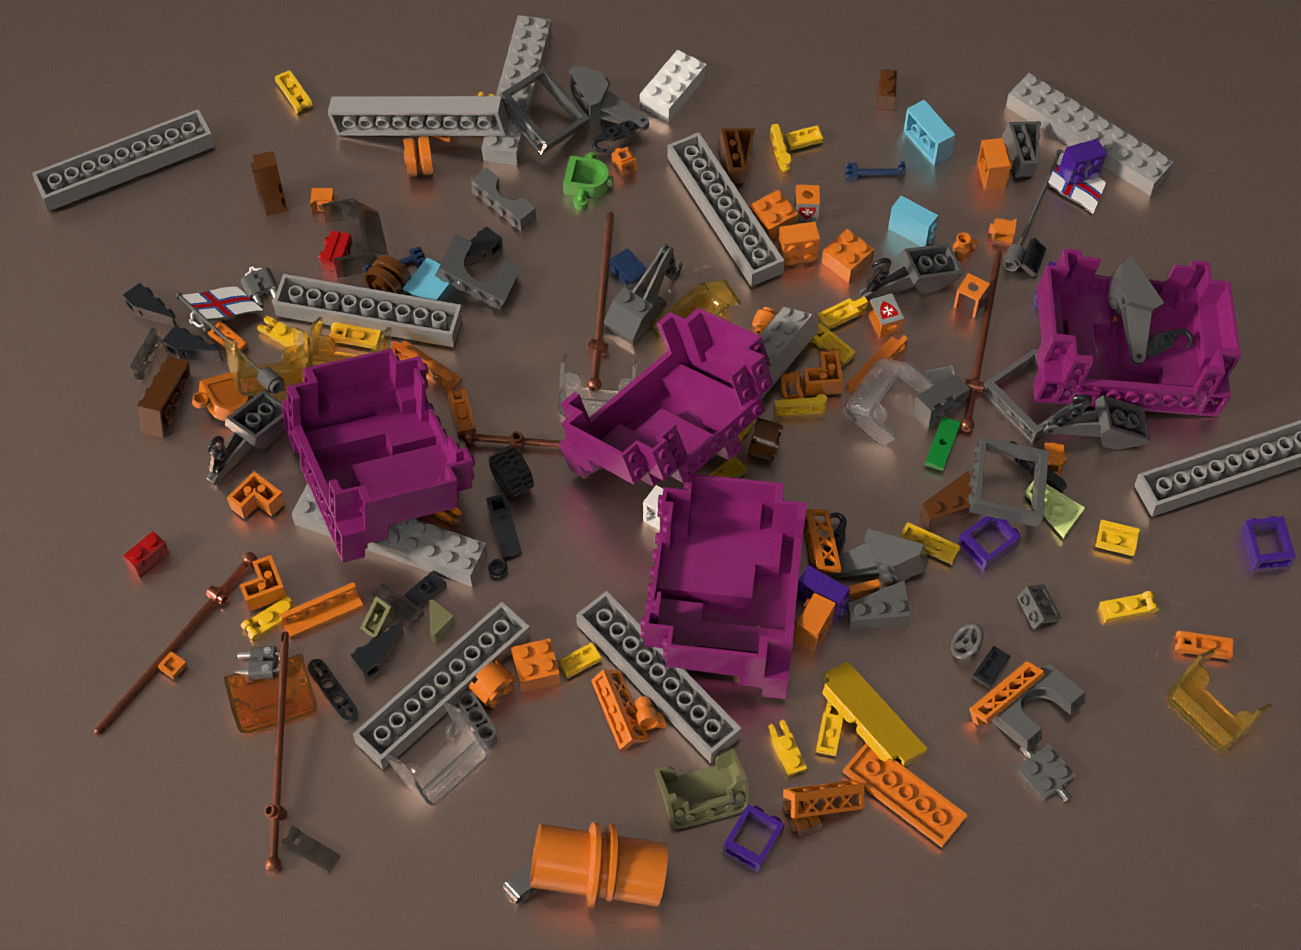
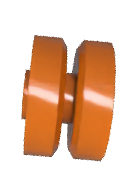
M428 136L419 137V148L415 147L413 138L404 139V160L409 178L418 177V165L422 166V173L425 176L434 175Z

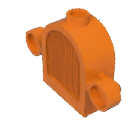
M235 371L200 380L199 390L193 395L192 404L198 409L207 406L209 412L215 418L226 421L230 414L247 402L248 394H255L259 391L260 383L256 378H248L245 380V384H242Z

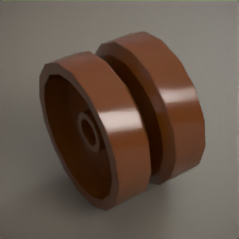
M385 254L379 255L374 261L373 266L364 274V281L370 289L401 294L402 289L411 279L408 269L400 261Z

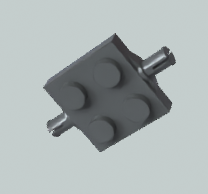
M1049 744L1035 753L1031 749L1027 752L1021 747L1020 750L1026 755L1027 759L1017 767V771L1041 800L1045 801L1050 796L1059 794L1065 802L1071 800L1072 796L1065 787L1067 783L1076 777V774Z

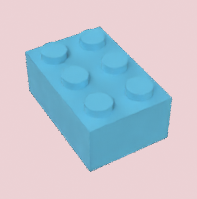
M925 100L907 108L904 132L934 166L950 158L955 140L953 129L945 124L943 118L938 116L933 107Z

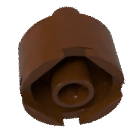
M757 418L748 454L774 461L784 425Z

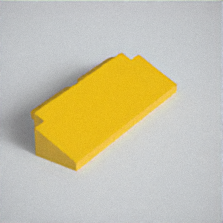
M848 661L824 673L823 682L825 686L822 692L823 695L847 722H855L858 725L856 728L857 733L882 761L889 760L892 762L899 757L901 765L906 768L928 751V748Z

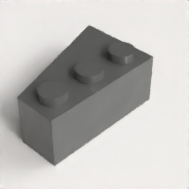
M1041 121L1008 122L1002 137L1005 145L1008 146L1009 159L1012 160L1015 177H1031L1038 165Z
M956 375L946 378L944 381L915 397L912 416L929 430L941 421L942 417H946L967 401L971 389Z
M905 580L849 602L847 608L849 631L905 627L909 625L911 616Z

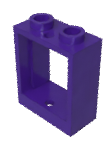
M985 516L960 534L958 545L985 571L1019 546L1021 535L1007 520ZM993 523L1009 540L988 554L973 536Z
M1270 516L1265 519L1251 518L1245 521L1241 531L1253 571L1292 566L1296 555L1284 516ZM1277 529L1284 552L1260 554L1254 531Z
M808 565L798 580L797 599L805 603L807 598L811 599L813 594L816 593L835 602L833 620L837 621L840 616H844L847 612L850 588Z
M748 804L723 844V853L760 872L784 832L785 824L782 823L780 818L764 813V810L760 807ZM749 816L775 830L760 856L734 842Z

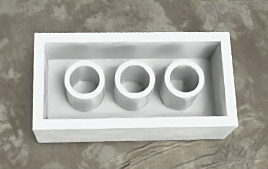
M677 50L640 93V108L669 123L705 80L707 64Z

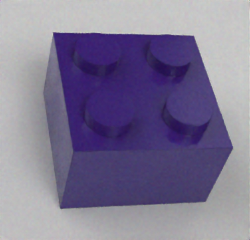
M1098 139L1066 147L1058 170L1067 185L1079 184L1090 179L1094 180L1100 176L1107 153Z

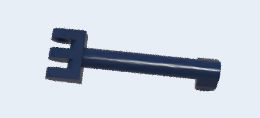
M904 161L899 162L898 169H858L857 163H846L845 179L846 181H858V176H905L906 164Z
M416 247L409 250L410 256L398 261L404 266L414 262L417 268L421 266L426 257L421 247ZM371 264L364 266L365 272L371 267Z

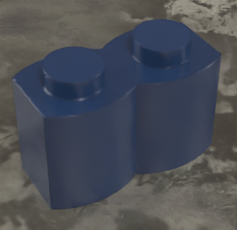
M625 249L610 258L609 269L613 275H617L620 278L623 286L639 282L647 270L645 265L629 249Z

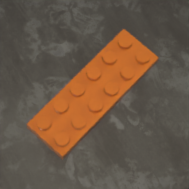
M867 743L864 744L843 769L845 775L854 781L864 784L866 791L941 848H943L968 816V814L896 760L892 762L889 760L882 761Z

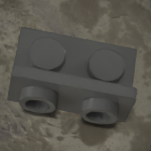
M1045 584L1027 586L1017 596L1032 629H1038L1043 623L1058 622L1062 618Z

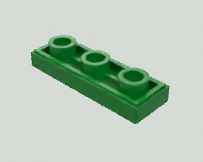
M942 417L925 466L941 471L944 470L961 422Z

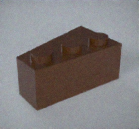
M721 128L717 143L722 167L732 183L744 182L755 128Z
M274 151L252 155L254 163L250 164L258 196L262 195L266 215L288 212Z
M968 471L922 504L920 516L927 531L978 515L969 512L970 504L967 500L972 488L969 487L971 476Z

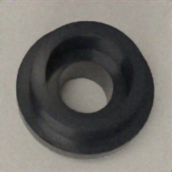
M494 559L490 562L488 571L492 577L501 578L506 575L508 566L502 559Z

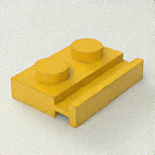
M1101 519L1095 547L1134 556L1140 529Z

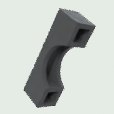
M485 168L471 179L472 192L476 196H480L488 206H492L501 217L504 216L513 227L516 226L519 230H523L537 219L536 208L525 198L510 200L498 193L500 189L499 177L488 168Z

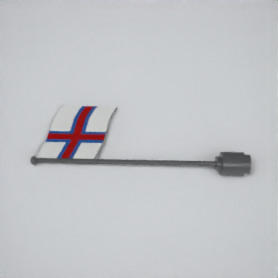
M1062 149L1056 151L1057 156L1019 243L1010 245L1006 252L1003 265L1009 271H1016L1020 268L1026 252L1021 245L1048 184L1063 196L1083 206L1092 215L1095 211L1106 183L1100 177H1097L1094 180L1090 179L1079 184L1067 185L1058 170L1064 155Z
M224 287L202 293L184 295L177 293V299L182 300L259 372L257 381L265 389L274 394L283 390L285 383L281 376L271 367L263 369L258 367L210 322L211 320L228 319L249 313L264 312L261 307L238 287Z

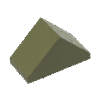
M377 595L360 629L372 638L380 636L396 619L393 606Z
M429 600L430 637L432 644H437L455 626L454 616L435 600Z

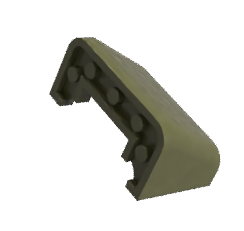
M734 748L720 752L715 758L716 766L677 776L675 769L670 766L655 769L670 824L674 829H684L743 813L748 804L751 805L748 779Z

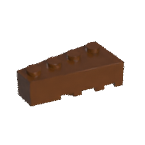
M168 356L165 362L160 365L159 372L152 379V384L145 390L143 399L137 404L142 433L161 438L164 437L166 433L164 426L170 423L172 408L176 409L179 394L183 393L191 375L189 361Z

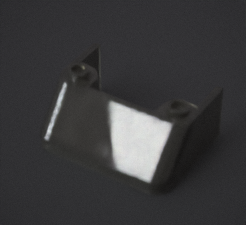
M355 199L322 204L326 224L358 218L363 241L352 244L350 248L351 255L333 258L337 278L366 273L364 268L366 264L373 266L374 261L379 255H388L380 215L376 209Z

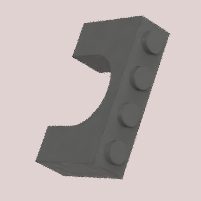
M456 234L435 276L441 281L455 286L458 290L465 291L476 299H481L491 307L501 309L521 267L505 259L496 277L492 280L479 281L472 278L464 267V258L472 242Z
M1050 663L1044 668H1040L1045 673L1043 678L992 719L993 724L1027 752L1042 740V728L1022 711L1029 701L1038 698L1052 700L1070 715L1085 704V691Z

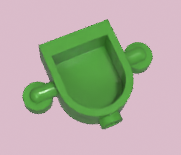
M593 152L587 153L585 157L570 155L563 182L564 194L575 196V208L583 210L588 206V198H596L603 195L608 190V187H612L613 176H609L607 166L598 160V155Z

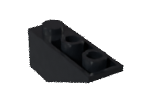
M487 226L483 230L478 231L470 240L472 244L464 258V267L492 259L503 249L502 237Z
M138 283L122 295L126 306L136 316L172 327L176 325V315L171 309L167 310L163 301L160 298L156 299L149 287L145 288L141 283Z
M175 325L162 340L165 351L179 359L223 360L221 349L216 344L206 342L201 336L191 334L186 328H180Z
M505 493L486 498L487 510L503 558L521 554V547Z
M401 622L390 626L385 633L373 637L368 644L356 648L350 654L352 664L365 681L383 670L404 634Z

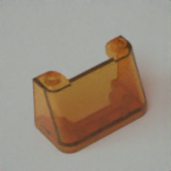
M302 653L288 658L285 723L309 716L317 709V702ZM239 673L224 676L230 707L239 732L249 734L276 726L279 674H276L274 679H259L249 683Z

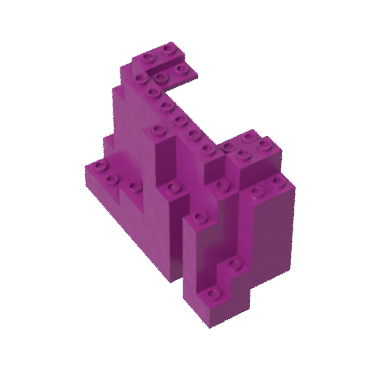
M1063 249L1057 264L1046 266L1037 286L1041 345L1037 352L1038 374L1033 382L1035 402L1070 405L1073 403L1072 398L1076 395L1087 394L1092 398L1090 406L1095 407V400L1104 395L1144 407V411L1219 417L1231 398L1228 377L1241 358V349L1231 282L1212 280L1210 262L1192 260L1189 266L1174 265L1166 281L1148 279L1164 302L1151 315L1148 341L1162 332L1184 328L1193 334L1194 343L1190 348H1186L1189 339L1187 336L1181 335L1171 348L1154 358L1146 357L1140 365H1133L1130 362L1122 315L1111 308L1107 299L1111 276L1095 275L1101 263V258L1083 257L1082 250ZM1116 315V322H1113L1112 319Z
M697 308L686 319L669 312L657 322L667 352L589 417L580 394L576 392L572 393L561 403L567 417L561 424L567 436L559 442V445L570 471L585 479L591 473H595L603 467L633 485L641 479L655 486L661 480L665 481L669 476L684 483L716 454L731 460L743 449L739 434L765 412L761 396L774 385L769 371L771 364L762 336L700 308Z
M391 348L303 368V383L287 386V400L282 401L283 428L294 454L300 453L301 470L342 563L365 558V549L368 548V543L388 538V530L391 529L390 524L457 508L459 491L472 488V480L475 479L473 466H475L474 456L469 454L467 448L461 449L459 443H455L452 436H449L447 439V432L445 429H442L440 418L438 415H435L434 406L427 399L426 388H428V380L426 374L429 373L427 364L423 363L420 356L400 360L399 356L395 355Z
M693 474L689 481L684 482V489L663 487V494L658 496L657 517H661L660 532L655 534V544H658V547L653 549L652 561L656 562L655 566H651L650 578H653V583L648 585V601L646 600L645 607L646 616L641 618L640 638H644V646L663 648L662 659H666V667L735 675V677H739L738 685L756 686L762 689V697L786 699L807 503L783 500L784 483Z

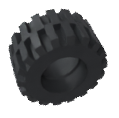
M507 446L489 457L491 473L507 496L514 499L534 487L531 470L522 455L514 447Z

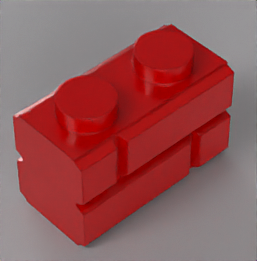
M331 231L329 237H325L324 251H321L319 254V262H321L323 270H333L338 273L344 271L353 245L351 234Z
M152 531L125 553L123 558L128 568L140 577L160 561L162 557L166 556L169 550L166 542Z

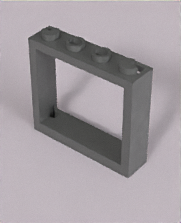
M545 67L540 68L500 94L508 118L541 155L582 129L590 118ZM537 80L540 81L575 121L550 138L541 131L512 98L513 95Z
M1035 348L986 381L983 388V394L1032 443L1045 435L1042 423L1037 426L998 386L1030 363H1033L1038 368V350ZM1076 400L1073 403H1080L1084 400ZM1066 405L1064 408H1062V409L1059 410L1058 412H1062L1063 410H1065L1066 408H1068L1069 405ZM1055 414L1049 417L1047 420L1053 419Z
M981 437L979 442L975 443L973 450L975 459L972 461L971 471L974 472L969 482V487L972 488V491L969 493L967 500L970 504L969 512L1038 527L1044 514L1049 451ZM986 451L1035 462L1031 510L981 499Z

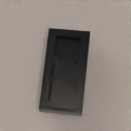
M1035 237L1030 239L1020 265L1031 277L1037 275L1047 249Z
M433 570L404 594V597L419 610L447 586V582Z
M993 646L972 675V678L989 689L1011 656Z

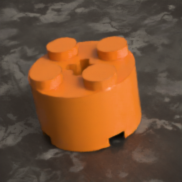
M495 660V664L490 662L475 676L478 679L475 684L471 682L469 685V690L481 702L492 709L499 703V698L503 694L508 695L514 689L512 684L515 681V677L498 660Z

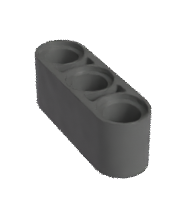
M471 691L462 692L458 697L460 712L481 746L485 748L493 747L497 743L495 726L476 695ZM467 701L473 702L471 705L468 706L463 705ZM477 717L482 718L479 722L473 721ZM487 733L492 734V736L489 738L483 737V735Z
M532 862L509 878L503 885L504 890L516 904L521 903L538 890V888L530 887Z

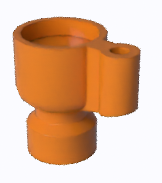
M959 233L952 249L957 260H966L970 256V251L977 249L978 240L975 238L971 239L968 233Z
M639 697L635 701L636 709L638 710L636 714L637 721L641 729L650 730L655 727L663 729L667 726L664 714L657 713L652 708L649 697Z

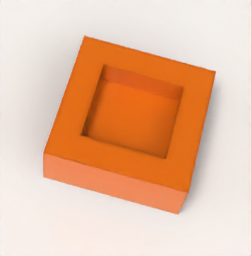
M171 651L158 665V668L175 680L187 666V663Z

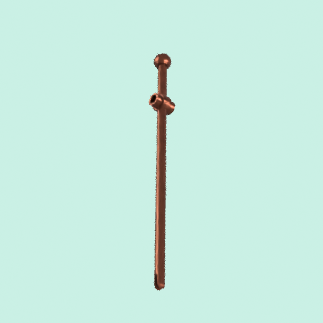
M611 211L607 213L595 339L590 338L587 344V349L594 352L592 374L587 382V387L592 392L600 390L602 386L599 379L601 353L606 354L609 344L605 343L602 337L614 214Z
M1000 250L995 252L972 380L966 379L965 384L971 389L965 417L960 421V428L965 432L973 430L975 426L972 416L977 392L983 393L985 383L980 382L979 378L1002 257V251Z
M466 430L463 435L465 444H473L475 441L509 444L517 451L521 450L524 445L560 448L559 442H561L559 440L524 438L519 431H514L510 436L476 434L473 430Z
M246 552L242 556V563L220 587L210 586L206 595L209 597V600L94 728L95 734H100L155 673L162 660L178 647L215 604L225 605L227 603L229 595L226 594V591L248 567L254 566L252 561L257 560V556L254 553Z
M287 631L281 634L272 804H268L264 809L265 816L271 820L269 857L265 861V868L272 872L278 871L282 865L281 860L278 858L279 822L287 817V810L280 805L289 633Z

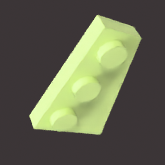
M1034 480L1024 494L1031 503ZM1046 484L1043 516L1064 539L1084 512L1085 507Z

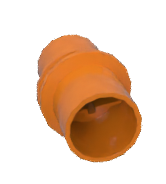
M591 822L588 830L540 823L532 858L530 887L586 896L588 907L594 908L598 898H604L606 902L617 900L658 907L666 879L668 844L619 836L616 825L610 823L606 825L603 832H601L600 823Z

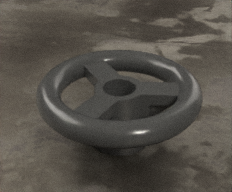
M969 623L962 626L955 633L951 642V652L954 657L967 659L981 649L984 633L980 625ZM968 630L966 636L958 642L961 635ZM975 630H976L977 633H978V637H977V638L975 637ZM964 648L967 652L959 653L957 649Z

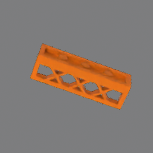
M903 335L897 340L892 336L846 383V388L861 397L906 351L908 338Z
M404 340L401 344L394 341L391 344L394 354L398 355L400 360L420 356L423 363H426L429 373L426 374V378L442 389L454 391L462 382L461 376Z
M806 509L804 534L811 567L823 574L840 573L841 565L828 509ZM814 516H824L825 520L821 523ZM822 529L825 532H827L828 535L826 537H823L818 533V531ZM825 544L828 547H830L831 550L829 552H826L821 548V546ZM829 559L835 566H825L824 562Z
M352 582L285 611L280 616L286 631L289 633L290 640H293L364 609V606L357 593L356 586Z
M1026 661L969 708L973 723L978 726L983 722L989 723L1045 676L1044 671Z
M603 669L591 681L619 749L626 750L633 743H646L650 739L646 730L641 729L638 725L636 716L638 711L621 670ZM612 677H616L618 684L613 680ZM619 693L625 698V701L620 697ZM626 710L632 715V718L628 716ZM634 728L639 732L640 736H636Z
M854 780L787 788L783 791V797L791 800V817L794 819L864 809L865 785ZM853 794H857V804L849 802ZM839 796L842 801L837 807H834L831 803ZM822 799L825 803L820 809H816L814 807L815 803ZM805 801L807 806L802 812H798V802Z

